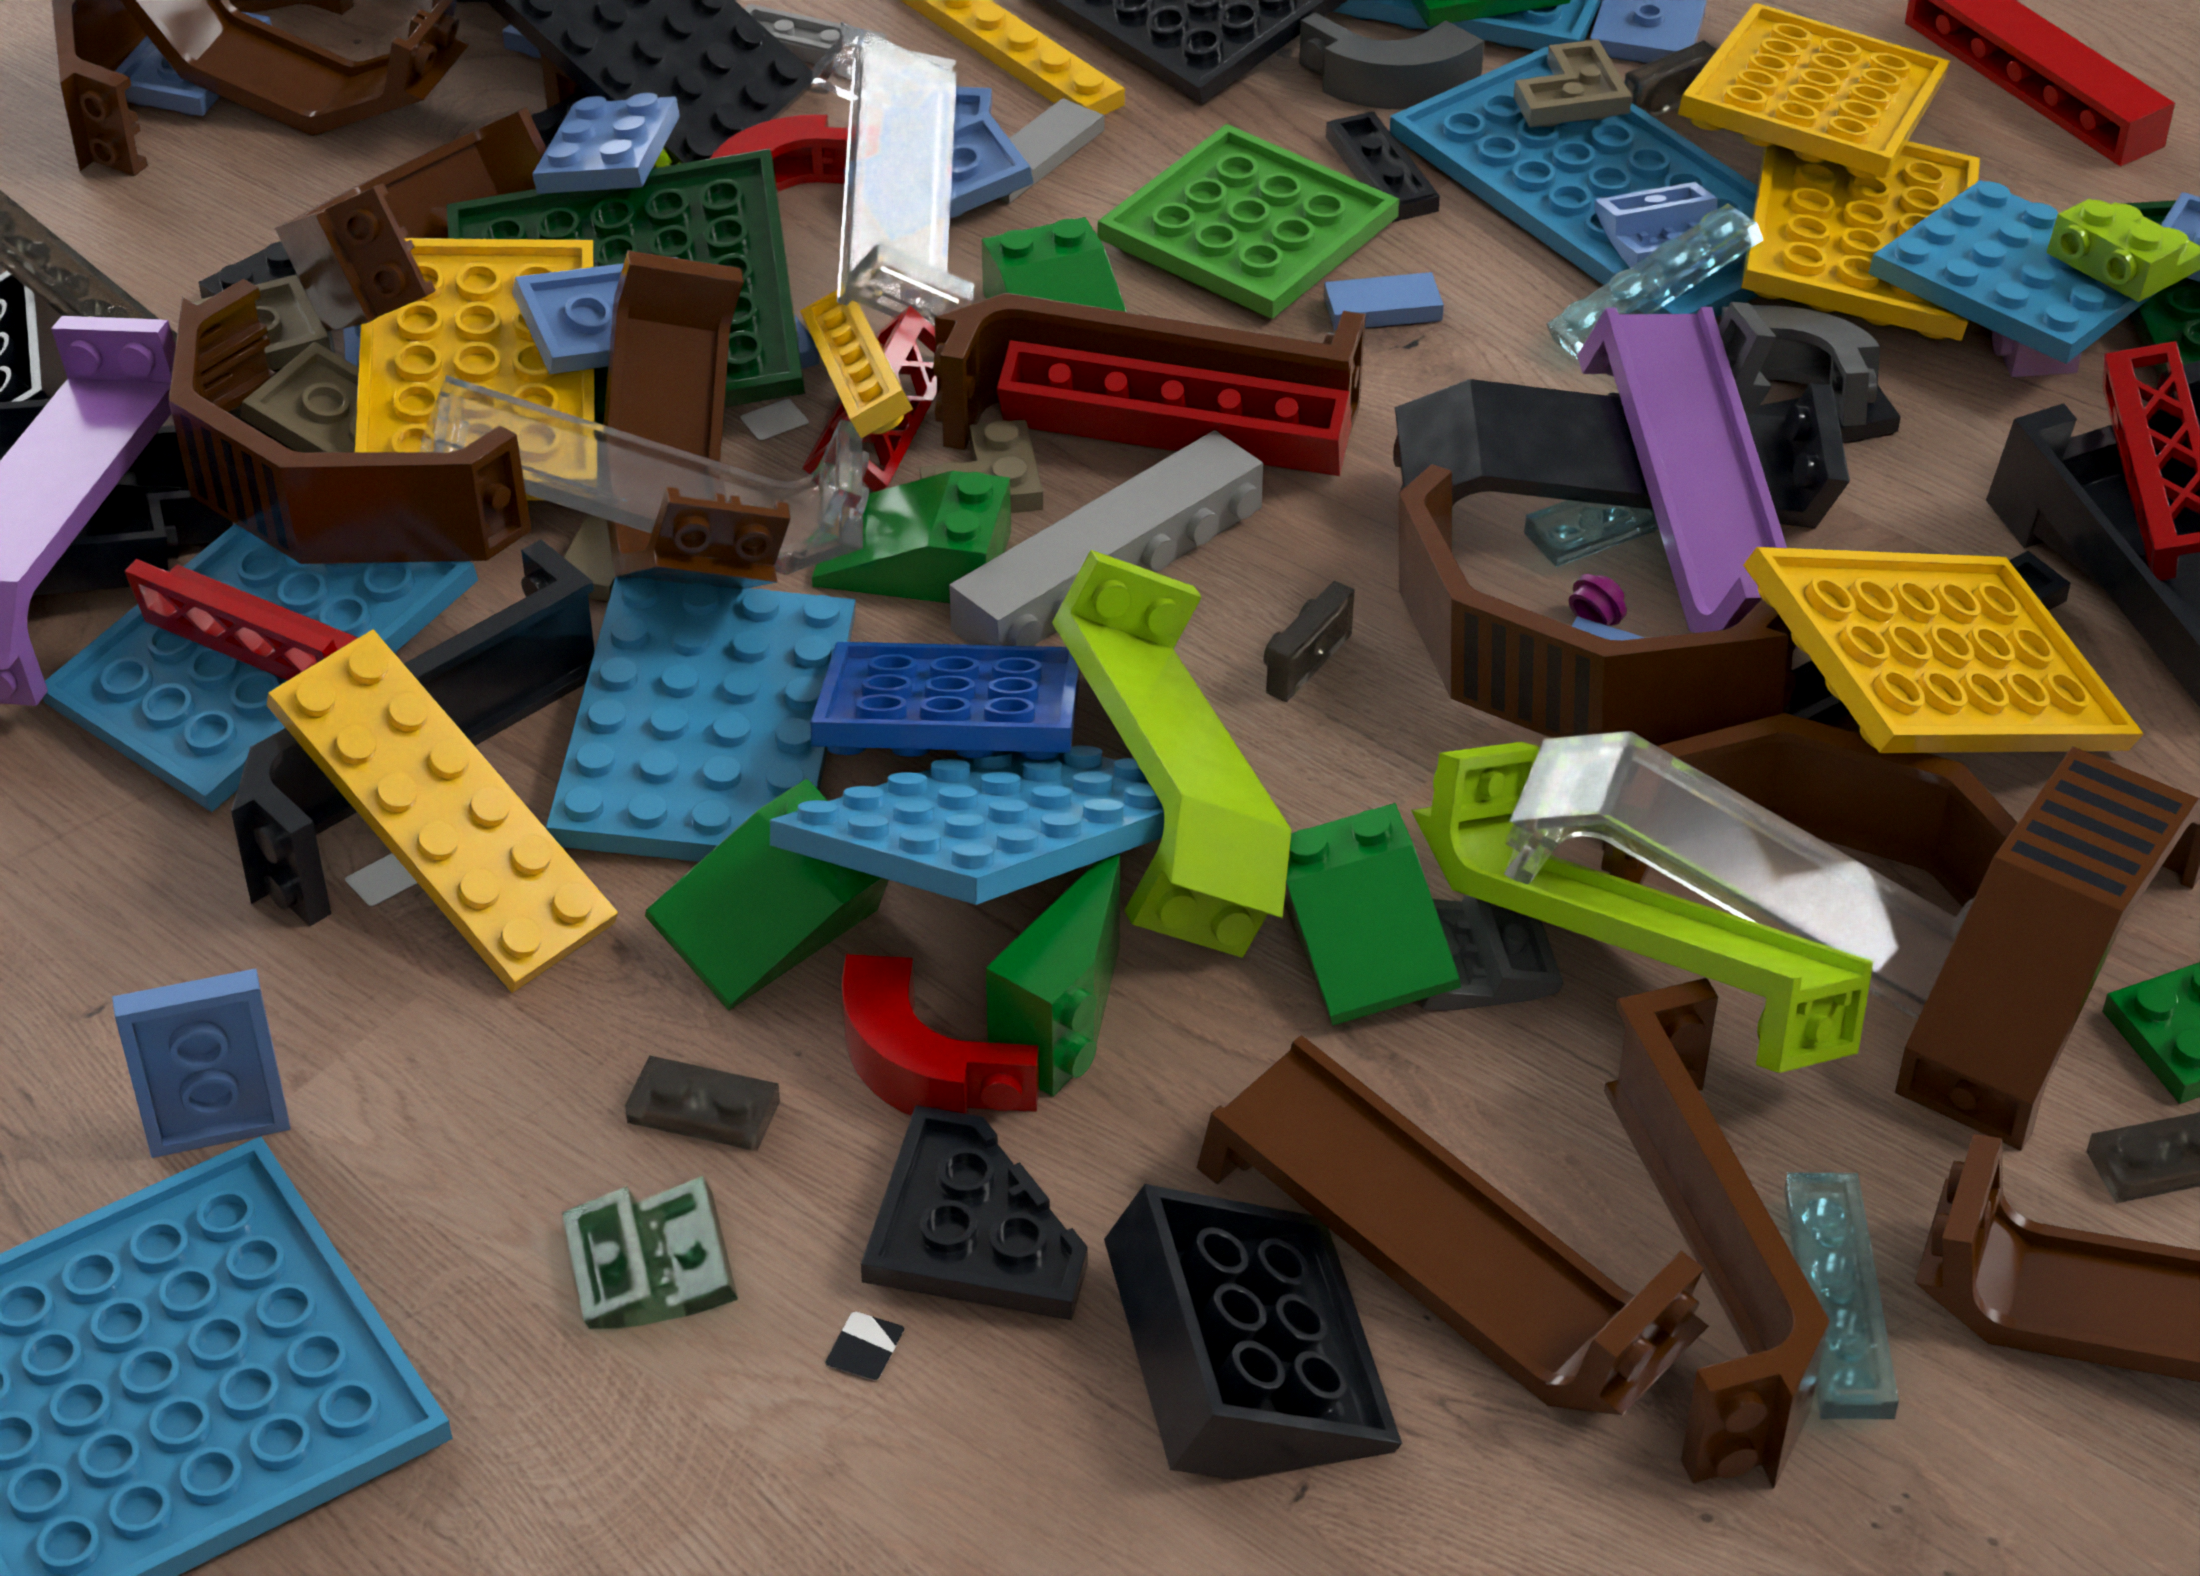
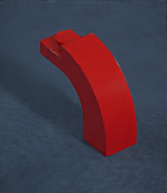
M826 114L782 117L759 123L737 133L720 145L710 159L770 148L778 193L789 187L806 183L847 184L844 169L878 156L877 130L828 127V115Z
M846 954L842 976L846 1047L855 1071L874 1094L887 1104L912 1116L916 1105L968 1114V1108L1037 1112L1039 1096L1038 1045L960 1041L940 1035L925 1026L914 1014L913 958Z

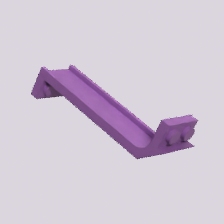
M1701 307L1697 314H1618L1617 308H1605L1577 354L1582 373L1607 374L1615 378L1689 631L1699 633L1731 628L1737 625L1762 600L1758 593V585L1744 568L1743 564L1756 547L1787 548L1713 309L1712 307Z
M61 316L51 328L68 379L0 461V703L37 706L48 692L28 633L27 616L31 597L45 576L171 415L169 393L176 344L168 320Z

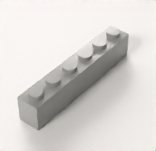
M1214 430L951 583L949 585L951 631L970 645L1035 646L1038 642L1057 632L1052 621L1090 550L1153 572L1164 569L1174 560L1199 545L1207 543L1214 536L1239 521L1249 518L1262 508L1263 462Z

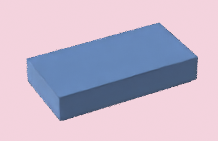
M1432 272L1324 282L1323 298L1334 330L1337 329L1343 311L1366 314L1365 328L1443 320L1444 304Z

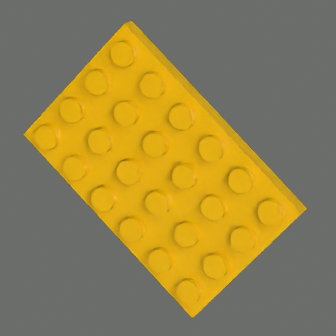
M1754 3L1684 92L1678 115L1691 118V122L1695 126L1705 130L1718 131L1723 128L1740 133L1745 141L1757 146L1768 147L1775 144L1792 149L1797 157L1809 162L1819 163L1827 160L1844 165L1849 173L1861 178L1872 179L1877 176L1886 178L1944 82L1950 61Z
M1907 141L1886 178L1877 176L1876 178L1868 179L1849 173L1844 165L1827 160L1819 163L1809 162L1797 157L1794 154V150L1775 144L1764 147L1741 288L1754 291L1757 295L1767 299L1784 298L1808 304L1813 309L1821 312L1838 311L1863 317L1866 321L1875 325L1886 326L1892 324L1917 330L1922 335L1933 339L1946 337L1962 341L1968 319L1868 273L1874 253L1978 182L1980 158Z
M404 238L405 241L412 240L415 248L410 251L425 282L431 280L436 291L422 299L379 316L369 323L361 324L355 452H452L468 446L501 425L517 434L527 500H595L594 369L549 374L512 294L514 280L517 276L593 267V240Z
M1756 547L1743 564L1744 568L1758 585V593L1761 598L1776 610L1792 632L1791 638L1795 645L1801 651L1808 654L1824 676L1827 689L1834 697L1843 702L1859 724L1860 733L1864 740L1877 749L1879 753L2069 752L2072 746L2083 751H2129L2144 734L2007 557Z

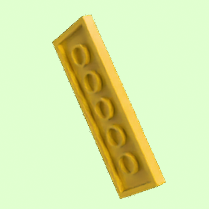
M374 629L268 692L266 706L511 993H514L615 924L618 911Z

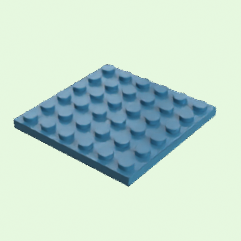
M261 1136L0 1253V1576H178L453 1439L448 1418Z

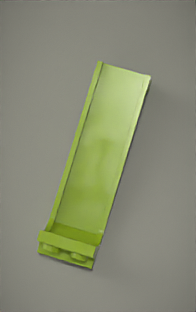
M1090 550L1052 624L1154 790L1164 810V830L1159 848L1124 911L1132 925L1243 958L1267 915L1270 914L1283 918L1292 829L1174 650L1202 598L1199 592L1190 584Z
M1514 742L1439 753L1437 770L1433 779L1434 794L1432 807L1412 809L1411 812L1452 890L1765 997V1009L1757 1025L1759 1046L1756 1065L1776 1073H1782L1858 1054L1874 961L1553 856L1540 844L1533 827V806L1542 751L1541 747L1525 742Z

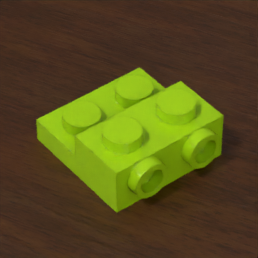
M2090 198L2057 214L2046 252L2137 302L2200 270V246L2190 241L2188 236L2182 231L2163 227L2147 219L2134 206L2117 202L2109 204Z

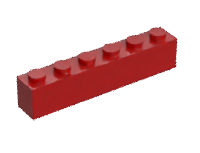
M1908 0L1905 24L2119 167L2166 146L2175 102L2017 0Z
M1013 340L1009 342L997 386L1003 420H1026L1029 429L1179 451L1215 430L1262 461L1263 465L1334 476L1341 475L1351 431L1350 391Z

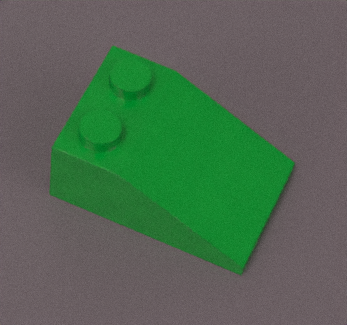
M1086 217L1062 219L1053 224L1024 230H1010L1001 235L982 238L983 294L986 299L1003 293H1012L1127 312L1105 248Z
M951 470L839 502L812 575V587L950 604L949 585L998 557L1006 550L1011 534L1010 477L987 475L981 472Z
M808 778L758 809L646 909L644 916L728 1011L876 912L887 887L888 879L770 845V819L798 811V805L805 801H828Z
M1396 803L1366 810L1355 815L1291 833L1284 902L1332 1026L1461 988L1460 978L1414 844Z
M1119 854L1097 861L986 967L988 1043L1038 1045L1039 1089L1052 1097L1073 1077L1079 1078L1085 1074L1096 1055L1097 1041L1120 947Z

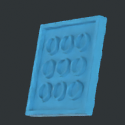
M1979 180L1874 253L1868 273L2065 364L2155 295L2153 294L2137 302L2047 254L2058 211L2050 205L2032 203L2011 194L2010 190L2002 184L1984 182L1982 180Z

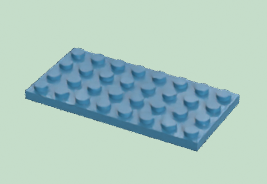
M1547 46L1390 116L1389 131L1393 137L1644 314H1697L1701 307H1712L1716 318L1722 315V307H1728L1730 302L1746 303L1759 296L1754 291L1741 288L1758 186L1633 103H1631L1630 114L1609 116L1603 120L1586 119L1563 122L1551 127H1529L1514 100L1515 80L1554 75L1547 64L1549 50ZM1696 182L1717 197V219L1740 235V256L1643 274L1634 272L1621 258L1605 233L1595 211V199Z

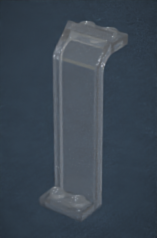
M841 22L840 38L815 64L812 73L813 84L850 100L837 302L847 306L853 300L893 318L897 317L911 305L935 327L934 317L963 308L974 302L975 285L947 273L957 73L868 31Z
M446 375L421 439L419 452H452L468 446L501 425L517 434L527 495L649 533L653 531L666 486L679 488L680 496L713 500L715 493L725 495L726 502L729 501L730 495L740 496V502L743 505L774 508L776 501L788 503L791 520L775 564V571L784 575L863 548V513L869 496V488L863 486V478L869 462V453L862 451V438H860L852 422L840 419L816 470L803 479L785 482L764 477Z
M1631 731L1544 739L1511 816L1510 822L1514 823L1505 841V844L1514 850L1504 875L1529 885L1555 848L1564 840L1577 836H1589L1604 840L1738 917L1874 961L1869 992L1916 1019L1920 1016L1974 900H1969L1956 918Z

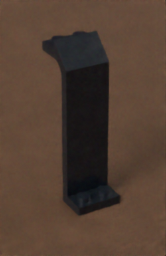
M1468 379L1395 407L1398 435L1394 443L1393 461L1396 467H1401L1402 486L1400 491L1431 464L1452 471V506L1460 499L1475 493L1501 492L1653 510L1620 397ZM1810 383L1798 402L1789 408L1786 417L1746 412L1745 415L1779 523L1782 525L1816 528L1849 484L1850 478L1832 385Z
M542 539L521 550L525 575L521 580V585L526 598L404 663L407 669L474 746L580 688L587 681L595 652L588 594L594 591V584L589 577ZM286 728L250 747L231 814L251 904L270 895L278 907L283 910L290 908L310 927L331 915L316 835L357 813V811Z

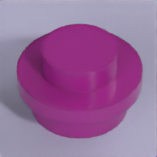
M1583 574L1573 584V594L1569 597L1568 602L1576 617L1609 626L1619 624L1627 615L1624 593L1619 585L1609 577Z

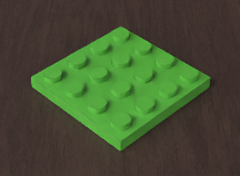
M1225 124L1099 219L1098 238L1126 253L1165 269L1167 272L1178 275L1256 313L1273 319L1394 221L1399 213V199L1236 127Z

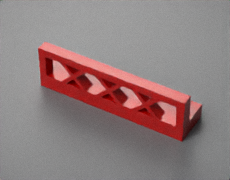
M911 305L878 331L876 337L899 382L898 374L911 376L917 396H906L913 410L904 414L903 420L898 424L899 430H889L882 434L870 433L860 438L840 399L802 467L818 483L844 465L874 492L884 490L892 480L937 394V378L933 373V362L922 361L916 339H918L935 354V327ZM860 443H874L881 464L879 468L858 450Z
M2174 341L2105 353L2102 384L2148 568L2159 580L2177 577L2179 555L2200 552V532L2177 536L2173 522L2185 506L2200 514V497L2195 495L2197 490L2200 489V428L2177 342ZM2162 363L2167 365L2169 378L2159 390L2137 380L2133 369ZM2172 391H2174L2175 399L2169 397ZM2142 399L2148 402L2145 407H2143ZM2159 408L2182 421V426L2172 439L2150 429L2148 426V421ZM2185 440H2187L2188 448L2182 445ZM2154 447L2161 451L2157 457ZM2171 457L2189 465L2195 470V476L2184 489L2161 476L2160 471ZM2167 497L2174 500L2170 507Z
M136 559L125 570L145 622L285 680H290L358 638L178 564L168 572Z

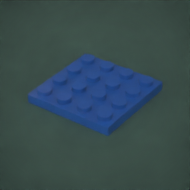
M837 642L811 719V746L827 747L829 752L838 755L859 754L864 752L866 748H892L894 754L906 757L922 756L929 753L930 749L956 750L959 756L966 758H984L993 755L994 751H1020L1023 757L1034 760L1055 758L1059 755V752L1071 753L1081 670L1067 647Z

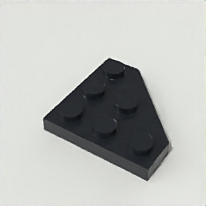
M916 1105L861 1262L862 1283L1072 1320L1088 1266V1246L1073 1228L1067 1230L1050 1209V1199L1020 1162L1014 1165L998 1145V1135L984 1117Z

